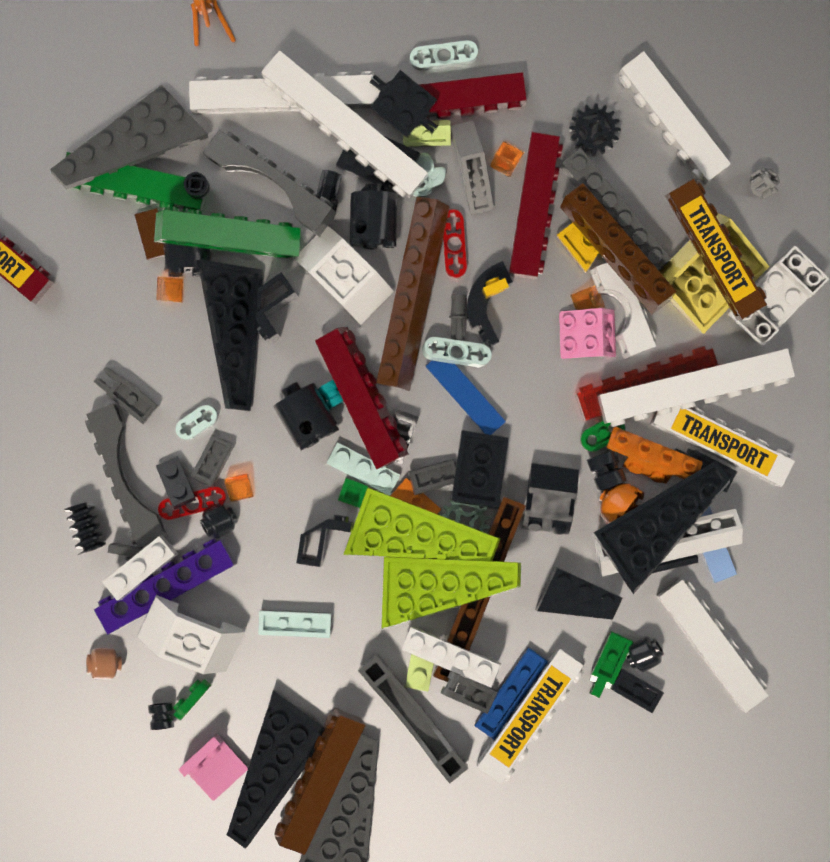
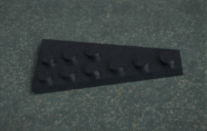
M202 259L197 260L225 409L251 411L258 333L255 328L258 325L255 319L257 291L262 286L263 270Z
M717 460L594 532L595 539L633 595L730 483V478Z
M273 689L227 832L228 837L245 849L303 772L308 758L313 756L317 738L320 735L322 736L326 728L275 689Z

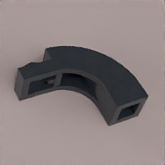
M503 261L489 267L476 279L467 300V320L470 329L473 330L480 326L481 330L478 331V334L483 344L488 343L489 347L498 344L499 339L487 315V304L491 297L486 299L482 289L486 287L485 282L499 277V280L505 278L508 286L512 285L513 281Z

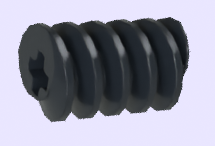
M87 502L64 509V512H72L67 517V521L75 522L69 527L70 530L78 531L72 536V539L80 540L75 545V548L83 549L78 555L100 549L106 545V542L98 541L103 536V533L95 532L101 524L92 522L98 517V514H90L95 505H87Z

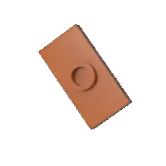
M407 478L391 494L392 497L436 514L442 510L424 493L414 495L411 482Z

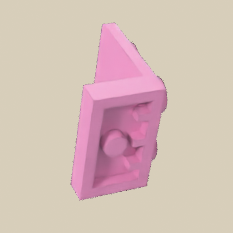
M596 308L561 311L559 313L560 353L562 359L616 357L614 310Z
M216 733L178 770L184 777L189 774L211 800L214 801L248 770V767Z

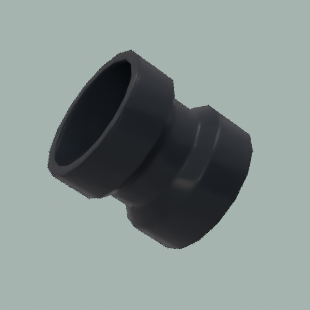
M192 172L186 176L184 188L188 195L196 200L207 197L210 192V184L206 177L199 172Z
M171 702L148 705V712L152 717L150 722L151 730L174 727V719L169 715L173 710Z

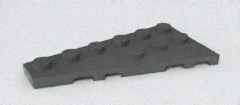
M161 85L50 170L53 176L68 190L90 182L95 177L105 173L117 172V169L124 166H133L158 157L173 148L188 146V143L192 141L207 139L208 133Z
M363 733L361 734L306 854L301 855L299 862H367L378 740Z

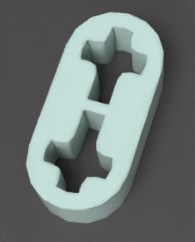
M209 405L199 407L177 423V435L184 440L195 438L217 422L218 413L216 409ZM203 410L207 412L212 411L213 414L210 416V422L207 420L198 422V419L203 416ZM184 423L187 425L196 423V426L191 428V435L187 433L182 434L181 431L184 429L182 425Z

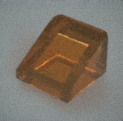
M503 141L490 167L507 177H511L524 152Z
M157 277L156 300L158 302L182 303L183 279Z
M596 286L570 295L576 310L605 308L602 296L598 293Z
M249 474L224 479L230 502L254 497Z

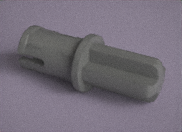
M451 295V316H449L451 320V339L464 341L465 320H467L465 316L466 295Z

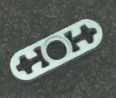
M469 40L420 46L411 51L410 63L416 70L471 64L477 58L478 48L474 42ZM464 47H469L470 51H474V53L470 54V58H466L465 54H458V60H454L455 53L453 48H457V53L463 52ZM442 49H446L450 52L451 57L448 61L443 62L437 58V53ZM430 51H434L433 59L435 63H431V58L424 59L423 64H419L418 60H414V58H417L418 53H422L423 57L430 56Z
M430 337L422 346V353L429 360L479 368L485 366L492 356L491 350L484 344L447 338ZM434 343L435 348L443 349L447 345L445 351L438 350L435 354L428 347ZM453 346H458L462 349L463 356L461 358L452 356L451 348ZM478 351H481V355L485 356L481 361L478 360V356L474 355L466 359L468 353L476 354Z

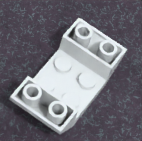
M327 226L320 237L316 235L299 252L298 257L293 258L360 325L394 292L385 280L329 226Z
M794 246L755 284L764 291L767 305L743 320L737 321L732 311L728 315L761 347H764L809 297L813 296L829 278L801 250Z
M156 595L137 638L158 657L201 674L226 672L245 630L223 622L219 629L178 613V603Z

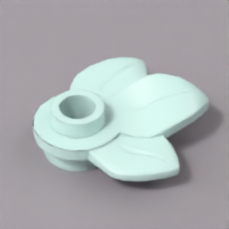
M426 152L420 155L417 164L428 172V177L423 182L425 186L418 188L413 194L415 197L425 198L430 195L433 188L441 185L446 176V169L443 167L434 168V162Z

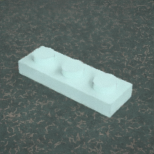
M338 442L327 461V464L387 495H391L400 477V474L386 467L376 470L371 459Z
M259 611L258 635L330 638L331 613Z

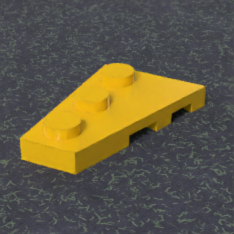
M571 223L557 234L556 237L586 273L599 253L574 223Z

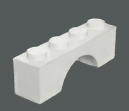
M608 263L593 268L590 273L598 293L609 294L615 297L624 308L625 324L621 332L615 337L623 358L626 359L656 347V336L653 330L649 329L646 321L647 313L640 306L638 298Z
M414 626L410 627L401 649L488 687L493 686L502 664L481 654L453 645Z

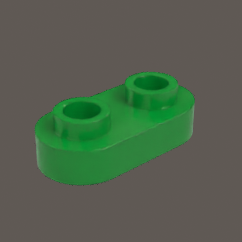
M603 420L583 431L580 436L581 446L590 452L598 451L607 446L611 435L608 427L611 423L604 424ZM625 424L616 426L623 430L626 429ZM590 435L595 436V444L588 443Z
M197 679L189 689L191 695L186 700L182 697L173 707L176 711L173 715L181 721L212 684L206 679L202 682Z

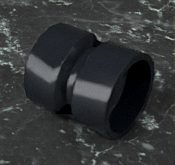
M611 450L586 460L590 471L596 474L594 482L598 491L627 481L623 468L618 467L620 460L617 452ZM604 465H606L609 471L605 472Z

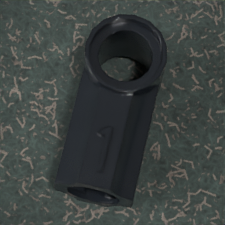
M322 170L317 194H314V196L318 199L323 196L333 204L331 208L336 213L338 205L337 195L340 189L342 174L331 170Z

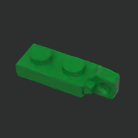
M610 631L591 672L590 681L594 682L589 692L591 695L600 698L604 687L610 689L611 685H614L629 652L628 649L633 643L632 640Z

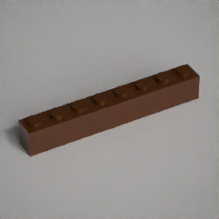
M416 197L376 382L390 388L406 391L411 389L450 208L449 205L437 199Z
M503 496L488 532L490 535L501 538L492 560L497 562L505 561L526 507L524 504ZM490 597L459 606L446 639L447 642L470 651ZM436 665L433 677L448 682L450 670Z

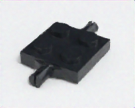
M401 70L387 83L382 81L377 75L373 76L369 83L380 91L378 98L370 107L374 112L406 138L421 125L432 134L435 132L433 128L437 129L438 125L428 118L430 110L438 101L435 97Z

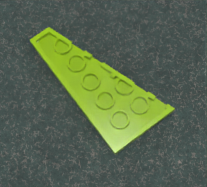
M367 488L343 555L492 561L501 538L372 488Z
M384 557L381 629L521 587V563Z

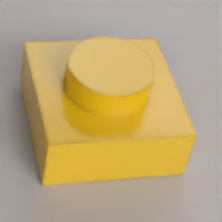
M499 277L485 282L486 287H483L482 291L487 299L508 290L509 286L505 278L499 280Z

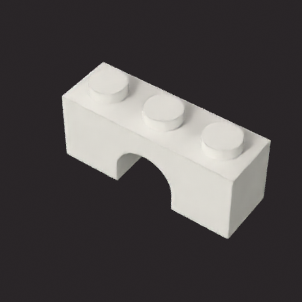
M159 536L102 583L117 601L122 600L141 585L140 583L177 556L178 553L164 536Z

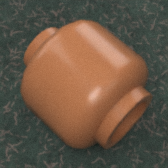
M95 648L91 651V654H87L86 671L87 674H91L93 679H113L117 671H121L122 658L117 656L114 648Z

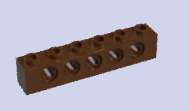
M582 183L567 194L560 206L562 211L646 309L653 315L670 302L677 291L590 190Z

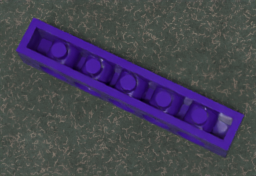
M214 538L203 544L204 549L196 553L195 550L184 554L182 556L183 561L175 565L174 561L164 565L161 568L163 572L156 576L151 574L141 585L122 600L117 601L115 598L112 599L111 596L98 602L99 607L94 609L107 635L147 614L156 595L171 601L236 565L224 541L220 540L217 542ZM203 555L211 557L212 566L210 568L202 567L200 560ZM182 567H188L191 570V577L188 580L180 577L179 572ZM161 578H166L170 582L168 591H162L159 588ZM140 590H145L149 594V600L146 603L138 599V592ZM120 601L125 602L128 606L126 614H121L117 610V604Z

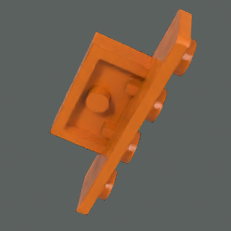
M618 427L613 428L607 444L608 449L626 456L622 467L627 468L632 473L650 477L651 480L657 483L667 484L672 475L686 479L701 470L703 464L700 460Z

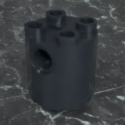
M378 183L365 184V187L360 191L351 193L350 246H363V249L369 250L377 249V245H382L383 248H396L398 194L384 191V185Z
M163 243L165 253L164 271L168 272V277H182L184 273H192V277H200L197 260L211 261V249Z
M295 382L281 390L284 399L273 407L296 447L300 448L301 451L320 442L318 437L322 439L339 430L335 417L315 383L301 388L298 382Z

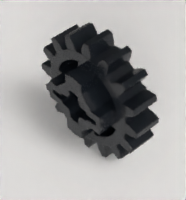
M597 103L594 104L593 109L585 105L584 112L578 109L576 112L578 118L572 117L571 119L575 126L569 127V131L574 132L570 140H577L575 148L577 149L582 146L585 154L588 150H591L592 156H595L598 150L604 155L605 147L612 150L614 146L611 141L617 142L619 138L615 134L621 131V128L615 127L620 120L612 118L615 112L607 113L606 105L602 109H598ZM590 115H597L595 118L590 120L585 118ZM604 119L608 122L610 129L606 128ZM598 121V130L596 134H594L593 137L590 138L592 134V128L594 125H596ZM579 129L580 131L584 132V135L586 137L585 141L581 137ZM598 140L605 141V142H603V143H601V144L593 145V142H595V141H598Z

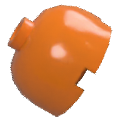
M627 483L615 485L610 490L608 488L605 489L599 499L602 502L600 513L604 522L609 524L638 507L636 503L638 499L643 501L645 493Z

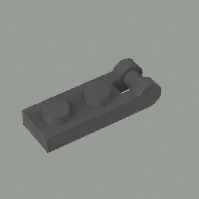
M450 671L448 675L450 679L446 687L443 686L440 693L488 714L498 692Z

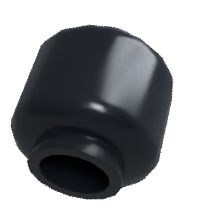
M219 503L202 513L200 524L208 537L212 536L218 539L234 530V520L237 519V516L231 507L227 508Z
M646 636L632 643L628 649L629 655H627V660L633 669L637 667L641 672H645L662 662L664 652L657 639H651Z

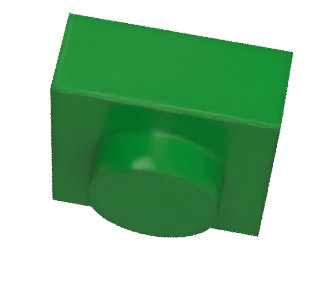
M346 478L338 501L360 508L368 486Z

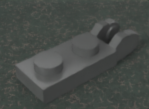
M106 366L103 371L116 381L115 384L110 388L106 382L99 378H96L93 382L134 418L145 424L159 406L123 376H119Z

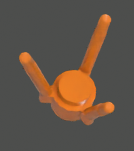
M193 0L194 3L191 4V8L193 11L195 46L199 45L198 12L203 15L206 27H210L208 13L212 12V8H214L232 42L236 41L218 7L217 0Z

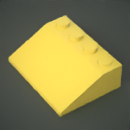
M718 213L716 217L719 223L727 227L730 233L729 240L732 245H736L741 251L742 257L740 259L744 266H749L754 274L753 281L755 282L770 266L732 219ZM689 240L659 272L677 291L670 302L704 334L729 309V306Z

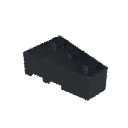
M555 566L535 610L613 620L623 598Z

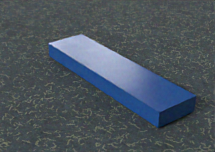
M431 361L425 366L484 434L492 435L506 422L455 364Z
M528 647L497 691L498 693L488 714L483 712L474 726L494 740L544 669L548 660Z

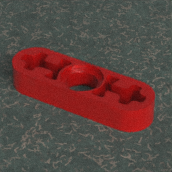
M451 209L447 219H450V215H455V218L460 220V222H456L455 227L456 231L461 230V234L451 233L447 235L446 231L451 232V224L446 223L443 236L445 271L449 277L459 279L464 276L467 269L464 218L460 211ZM451 238H458L461 241L459 250L452 251L448 248L447 243ZM462 253L463 257H458V265L463 266V269L459 270V274H454V271L449 269V266H453V257L448 258V254L459 255Z
M210 487L194 491L195 497L199 500L198 508L190 510L184 505L182 509L185 513L181 514V509L172 511V516L163 511V508L167 507L166 503L169 502L172 506L170 499L167 498L160 502L158 513L166 520L200 513L216 505L214 501L206 502L208 507L204 508V500L200 495L201 493H205V498L212 496V491L216 490L217 494L222 495L218 502L223 505L226 502L227 495L221 487Z

